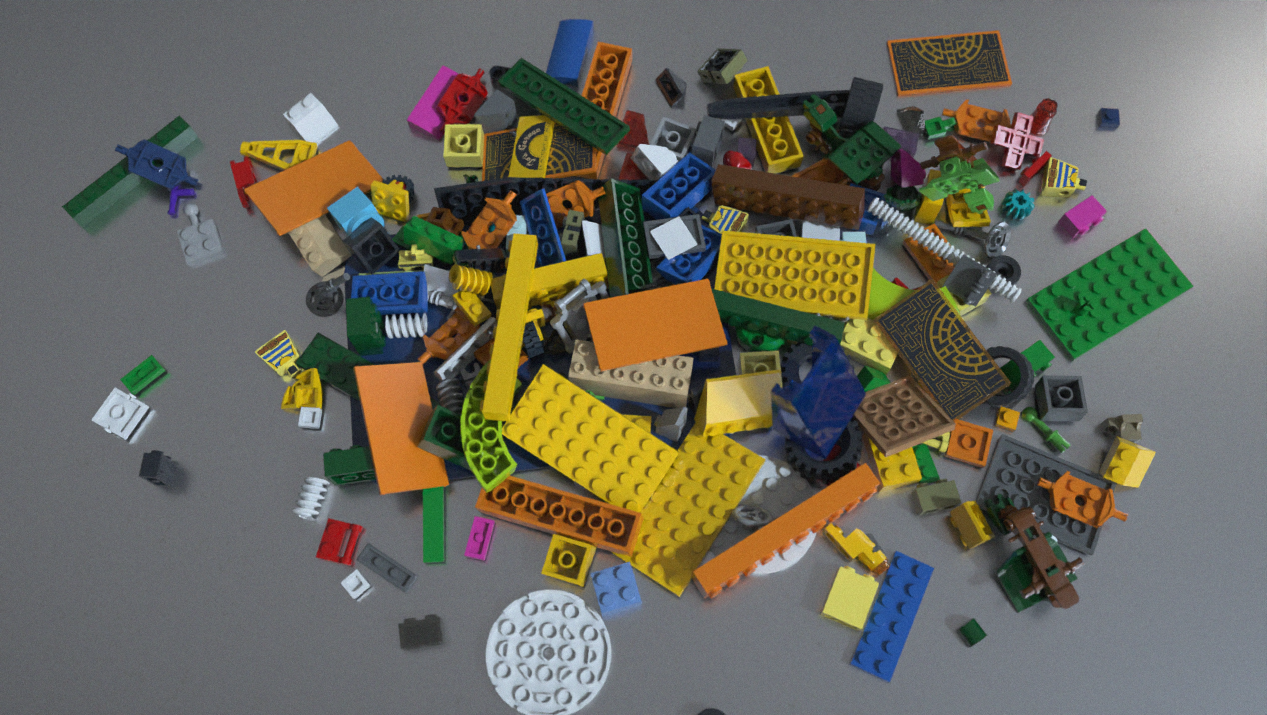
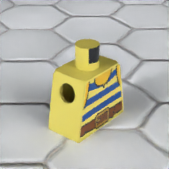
M1050 157L1044 166L1040 196L1069 198L1075 189L1084 191L1087 180L1077 178L1078 167Z
M719 206L716 213L706 209L702 220L710 223L709 229L722 234V230L742 232L748 221L749 214L726 206Z
M286 330L254 351L280 376L288 373L291 378H295L301 373L296 364L301 355Z

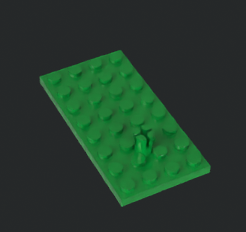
M1145 228L1027 298L1026 302L1070 360L1074 361L1194 286Z

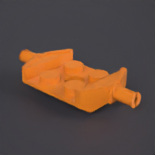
M968 99L957 110L953 111L944 108L942 116L955 118L957 124L954 125L957 134L991 142L995 125L1011 128L1007 109L999 112L968 104ZM976 122L983 123L985 127H978Z
M577 180L546 193L556 229L558 230V228L563 227L564 216H568L569 210L584 212V217L589 215L592 217L594 214V199L605 194L604 188L601 187L592 191L583 182ZM569 200L572 203V207L565 208L562 202Z
M510 190L504 200L485 199L487 204L468 231H462L468 250L477 249V245H480L481 249L498 248L517 221V217L511 208L512 205H510L517 194ZM495 224V230L489 233V226Z
M456 307L454 310L455 314L430 338L426 335L423 336L427 349L418 358V361L424 365L431 356L443 360L448 359L480 328V324L474 326L460 307Z
M1069 471L1065 472L1055 482L1047 481L1041 477L1038 480L1037 486L1048 489L1050 493V506L1052 510L1095 528L1102 526L1112 517L1123 522L1127 520L1128 514L1115 508L1113 490L1110 488L1108 490L1102 489L1071 476ZM1076 496L1083 498V506H1079L1075 502Z

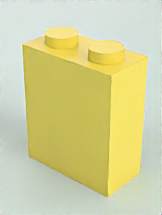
M840 566L836 571L820 615L859 632L863 628L879 583L875 582V578L870 575L863 574L862 576L855 573L856 570L849 566Z

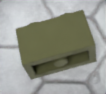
M941 479L933 485H928V483L917 485L912 492V497L918 516L959 506L962 502L955 480L947 481V479Z

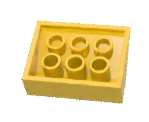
M780 369L706 379L694 418L702 437L774 426L779 415Z

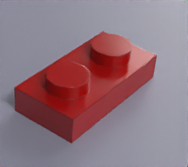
M1047 151L1042 156L1038 154L1031 162L1033 165L1031 167L1026 166L1020 173L1022 177L1018 183L1024 187L1045 166L1052 155Z

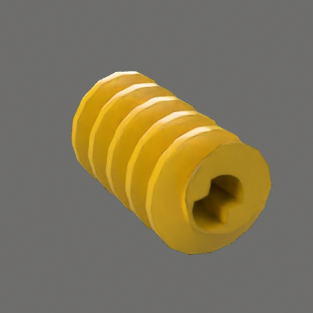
M456 264L449 271V282L452 283L453 289L456 290L460 289L461 291L466 290L470 293L486 295L493 281L492 273L487 271H480Z

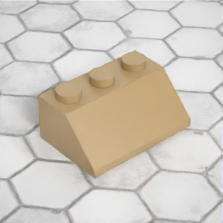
M326 214L288 232L312 271L321 277L352 256Z

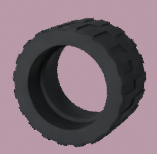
M858 77L853 78L839 125L841 131L852 133L870 121L874 122L884 85Z
M997 346L990 347L985 351L983 350V353L990 362L998 358H1007L1015 362L1020 369L1021 379L1018 387L1011 393L998 395L992 392L982 400L992 405L1011 406L1025 399L1027 394L1031 392L1032 385L1034 384V370L1027 357L1010 347Z

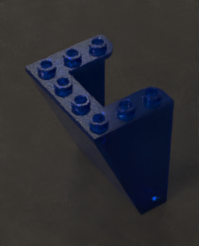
M815 325L809 333V337L813 339L812 368L801 384L790 380L787 388H781L777 383L771 390L772 422L774 431L826 459L864 400L866 393L836 336Z

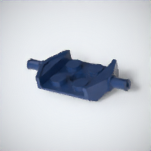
M145 139L129 149L119 144L115 148L116 152L128 157L129 174L134 173L168 188V191H172L182 182H187L195 187L199 179L188 176L185 157ZM156 159L161 160L163 166L155 167L152 161Z

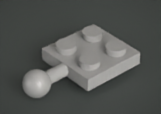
M187 203L183 207V213L189 217L191 226L177 230L186 263L192 265L224 254L215 221L209 219L199 223L196 216L198 214V207L193 203Z

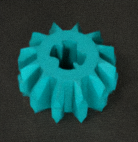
M1016 188L1012 192L1009 191L1002 200V210L1007 211L1006 216L1012 215L1013 220L1017 217L1020 220L1028 217L1035 207L1033 204L1034 198L1029 197L1030 192L1026 194L1024 189L1019 192Z

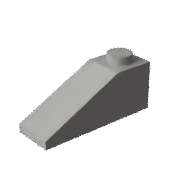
M679 407L664 410L662 416L658 415L654 423L656 433L677 442L686 424L688 408Z

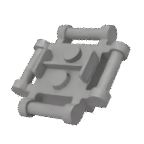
M582 279L575 289L564 298L554 302L558 315L550 321V324L558 332L569 354L574 351L576 339L585 341L587 338H590L589 342H593L583 304L597 301L595 297L597 293L600 294L602 299L610 298L603 281H599L591 287L586 279Z

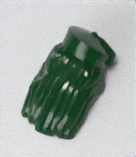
M897 185L887 188L883 198L890 206L907 211L918 206L922 193L915 186L901 187Z

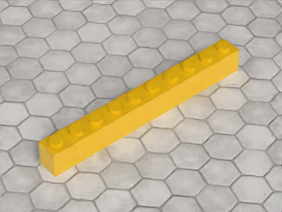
M513 233V239L508 244L510 256L506 257L505 268L507 273L503 274L502 278L504 290L499 295L501 307L496 312L498 325L497 327L494 326L493 329L495 342L490 346V356H492L491 363L488 362L487 374L489 376L488 381H485L483 386L485 399L481 400L480 412H483L484 418L488 420H510L533 270L538 249L536 235Z

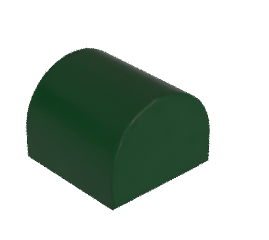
M972 618L956 630L969 648L987 636L975 618Z

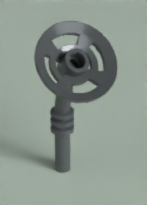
M940 220L934 221L938 228L954 231V234L958 232V235L962 233V236L970 235L985 239V253L991 258L1000 256L1006 250L1011 238L1010 226L1005 222L996 223L987 233L969 227H953L952 223Z
M344 273L337 278H331L328 281L313 285L306 295L308 309L313 314L321 317L336 313L342 306L344 299L343 292L339 286L348 281L350 275ZM312 292H314V293H315V295H314V301H315V302H313V303L311 304V302H310V297H311ZM337 292L338 299L336 303L332 302V293ZM317 307H319V308H327V307H329L330 309H328V310H317Z

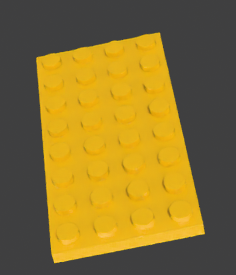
M722 230L714 289L814 315L820 313L821 316L867 320L876 244Z
M544 364L511 413L510 420L506 421L502 427V434L604 501L611 505L639 513L679 454V451Z
M696 423L677 450L679 451L678 456L640 512L644 519L632 557L611 551L612 554L626 563L630 562L632 567L678 597L685 590L691 580L693 571L702 563L731 517L732 511L738 506L766 461L763 457L724 434L702 437Z

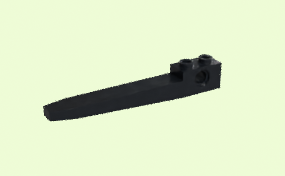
M850 90L724 99L707 104V114L709 117L726 120L804 116L805 109L802 107V104L805 100L812 103L810 97L814 94L827 102L837 118H842Z

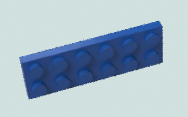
M898 551L894 552L849 665L890 683L933 573V567Z

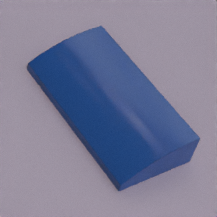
M568 19L562 20L559 23L546 73L562 84L579 86L594 29L593 20Z
M541 189L520 201L529 235L537 236L538 249L536 258L539 267L565 262L566 259L545 189Z
M701 225L706 250L677 255L669 260L666 257L656 267V270L673 285L701 280L718 262L722 234Z
M425 272L353 276L351 299L370 297L373 303H376L377 310L381 312V315L427 313L428 294Z

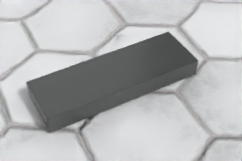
M367 543L356 559L405 593L409 591L418 578L416 574L369 543Z

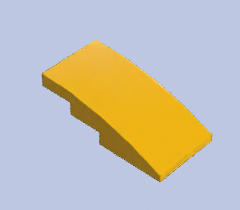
M970 189L959 190L955 194H948L945 198L953 227L990 226L991 220L987 210H984L982 214L973 213L966 204L963 194L971 192Z

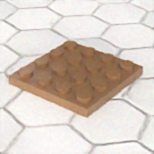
M910 375L846 399L842 404V407L851 415L854 421H857L858 426L885 457L955 430L956 424Z

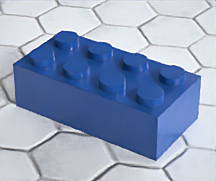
M688 153L642 194V209L657 220L680 216L687 207L691 209L713 189L712 178L716 169L693 154Z

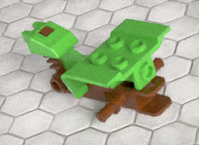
M953 135L936 139L934 144L939 148L940 155L920 162L923 170L930 167L936 168L940 165L941 177L931 180L926 187L919 188V192L930 200L936 201L946 198L948 194H955L959 190L967 188L971 192L964 193L963 197L973 213L982 214L984 210L993 211L994 197L982 187L999 182L1000 179L983 158L977 159L974 157L978 152L988 149L986 142L977 145L970 144L969 147L964 148Z

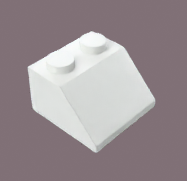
M311 93L283 114L288 125L303 141L318 143L338 127V124L322 103Z
M640 144L631 156L632 161L649 180H659L678 162L676 155L671 150L662 146Z
M586 220L582 221L586 255L591 256L602 253L606 266L602 225Z

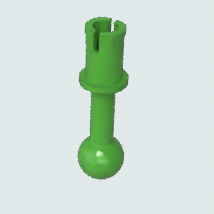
M1026 407L1022 410V418L1027 422L1035 424L1047 436L1046 441L1053 444L1061 454L1065 452V448L1068 449L1071 446L1058 433V430L1053 432L1043 421H1040L1035 408Z

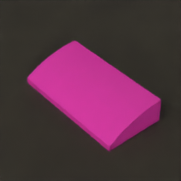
M442 65L407 118L410 128L438 141L442 139L444 134L439 129L443 125L444 120L436 107L457 76V72ZM464 95L458 96L461 102L467 100V97Z

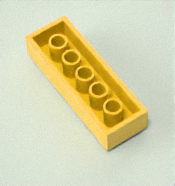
M769 66L739 73L734 76L733 88L737 98L780 95ZM788 116L745 119L765 172L776 174L801 167L804 156Z
M602 253L535 268L533 270L528 309L536 305L541 306L542 302L564 298L579 285L582 279H586L591 287L597 282L603 281L606 289H608V275ZM503 276L493 278L492 284H490L497 309L501 307L499 295L504 290L502 285Z

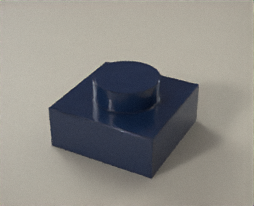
M1101 108L1098 111L1099 127L1118 128L1120 125L1119 109Z

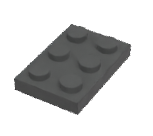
M699 214L680 217L697 242L696 246L681 254L705 251L706 246ZM674 218L643 222L649 259L666 257L650 231Z

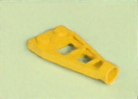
M303 140L243 141L240 146V153L243 156L255 158L284 171L314 157L318 146L317 143ZM264 148H276L273 158L262 155ZM282 150H295L291 163H286L279 159Z

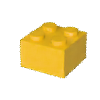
M553 534L541 574L585 587L596 547Z

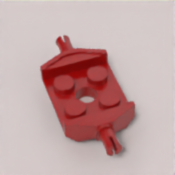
M478 68V71L473 76L464 73L457 74L438 103L436 109L444 120L443 125L439 129L441 133L443 131V134H445V124H469L484 99H486L488 95L487 89L480 82L485 72L484 70L481 72V68ZM464 95L468 101L461 102L458 96Z

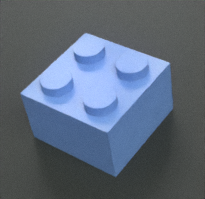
M630 562L590 573L602 617L642 605Z

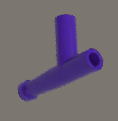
M178 185L170 191L168 215L174 216L176 213L177 196H194V189H178Z

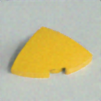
M317 368L305 370L296 376L298 381L293 383L292 386L287 387L282 399L281 409L301 410V407L322 409V390Z

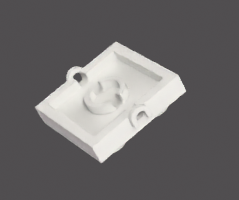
M114 388L92 418V421L104 427L105 431L113 432L126 440L149 407L138 401L134 395L126 394Z

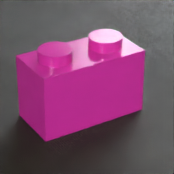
M1092 195L1064 213L1058 222L1074 238L1078 234L1080 236L1084 235L1090 230V226L1099 225L1104 220L1102 217L1106 214L1107 210Z

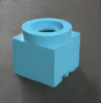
M358 187L327 207L346 237L371 217L381 223L383 227L385 226L383 218L378 214L373 203Z

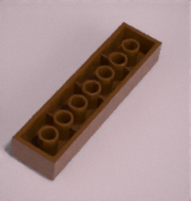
M720 164L717 165L712 178L715 205L817 222L829 226L834 225L847 229L859 230L864 214L865 188Z

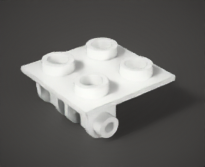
M425 264L424 272L427 282L428 302L452 309L455 303L453 294L457 293L458 290L453 289L452 283L449 282V271Z

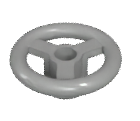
M743 505L736 507L732 511L733 518L743 524V529L751 532L758 531L759 527L766 526L773 519L770 512L757 506ZM762 514L766 519L761 520L758 516Z

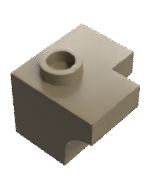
M1122 414L1117 417L1107 418L1101 423L1102 431L1109 432L1113 440H1115L1116 436L1133 443L1142 440V414Z

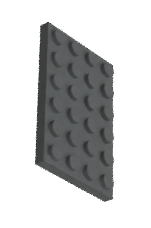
M1002 434L978 496L977 504L979 508L987 511L984 501L991 499L996 504L997 500L994 495L1001 493L1004 498H1011L1017 510L1024 506H1030L1036 514V522H1044L1040 526L1043 534L1050 532L1057 538L1058 542L1091 556L1094 554L1103 525L1095 528L1052 510L1050 506V493L1048 489L1037 486L1038 480L1041 477L1047 481L1055 482L1065 472L1069 471L1071 476L1105 490L1110 488L1113 490V493L1117 483L1103 478L1102 475ZM1076 496L1075 502L1079 506H1083V498Z

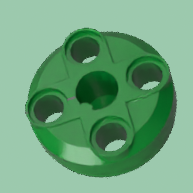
M735 326L738 342L749 352L778 351L787 341L785 338ZM758 341L760 344L754 345L752 342Z

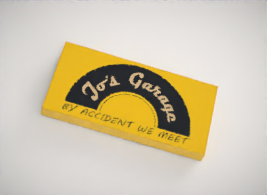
M545 115L519 117L508 177L545 178L555 123L553 120Z

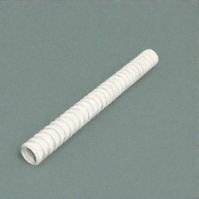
M878 197L868 207L869 213L873 212L874 216L878 215V218H882L883 222L887 221L888 225L892 224L893 228H898L899 232L903 231V234H907L909 238L912 237L913 241L917 240L918 244L922 243L924 248L928 247L929 251L933 250L934 254L937 253L938 257L942 256L943 260L947 259L948 263H953L954 267L962 255L965 254V252H959L960 249H955L954 245L950 246L949 242L945 243L944 239L940 240L938 235L934 236L933 232L929 233V230H925L924 226L920 227L919 223L915 224L913 219L910 221L908 216L904 217L903 213L899 214V211H895L894 207L890 208L889 204L885 205L884 201H879ZM996 275L989 289H994L995 293L998 292L1000 296H1005L1004 299H1009L1011 303L1015 302L1022 292V288L1018 289L1016 288L1017 285H1012L1010 281H1005L1006 278L1002 279L1000 278L1001 275Z

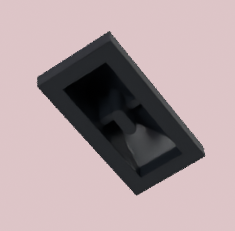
M665 68L655 79L671 107H674L685 95L687 83L669 68Z

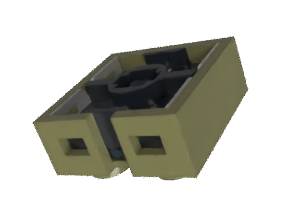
M717 48L699 68L697 73L703 82L728 84L748 60L742 49Z
M569 210L568 216H564V232L560 233L559 239L566 260L579 258L583 241L582 221H585L584 212Z

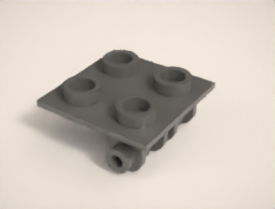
M963 254L942 287L946 286L948 291L962 298L964 303L967 305L972 304L976 307L997 274Z

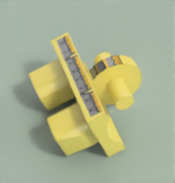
M412 244L411 250L399 251L398 266L403 268L404 271L414 270L415 267H421L424 270L425 264L433 266L434 256L425 253L424 249L418 250L417 245Z

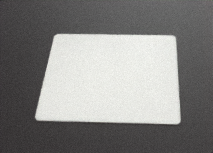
M679 216L650 231L668 260L697 245V242Z

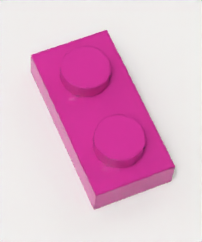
M474 517L464 554L465 557L485 561L495 524L494 520Z

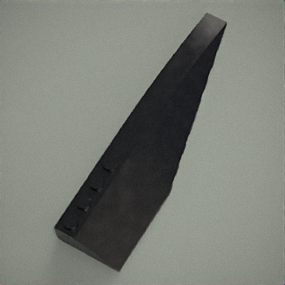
M507 177L434 188L439 208L450 209L454 217L463 220L464 224H470L475 221L487 204L486 198L504 200L510 190L517 194L510 203L515 215L524 216L520 201L541 189H545V192L548 193L579 180L593 191L610 179ZM615 179L639 188L641 198L642 194L658 181ZM598 197L594 199V205H599ZM564 200L562 202L565 208L572 207L571 201Z

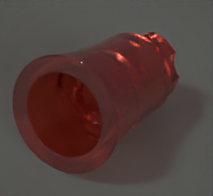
M1050 98L1043 99L1030 115L1034 117L1030 130L1031 134L1040 136L1049 131L1058 108L1055 100Z

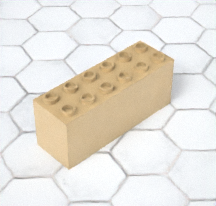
M576 339L568 377L569 381L585 391L590 390L597 396L672 408L686 407L693 358L673 356L600 371L593 342Z

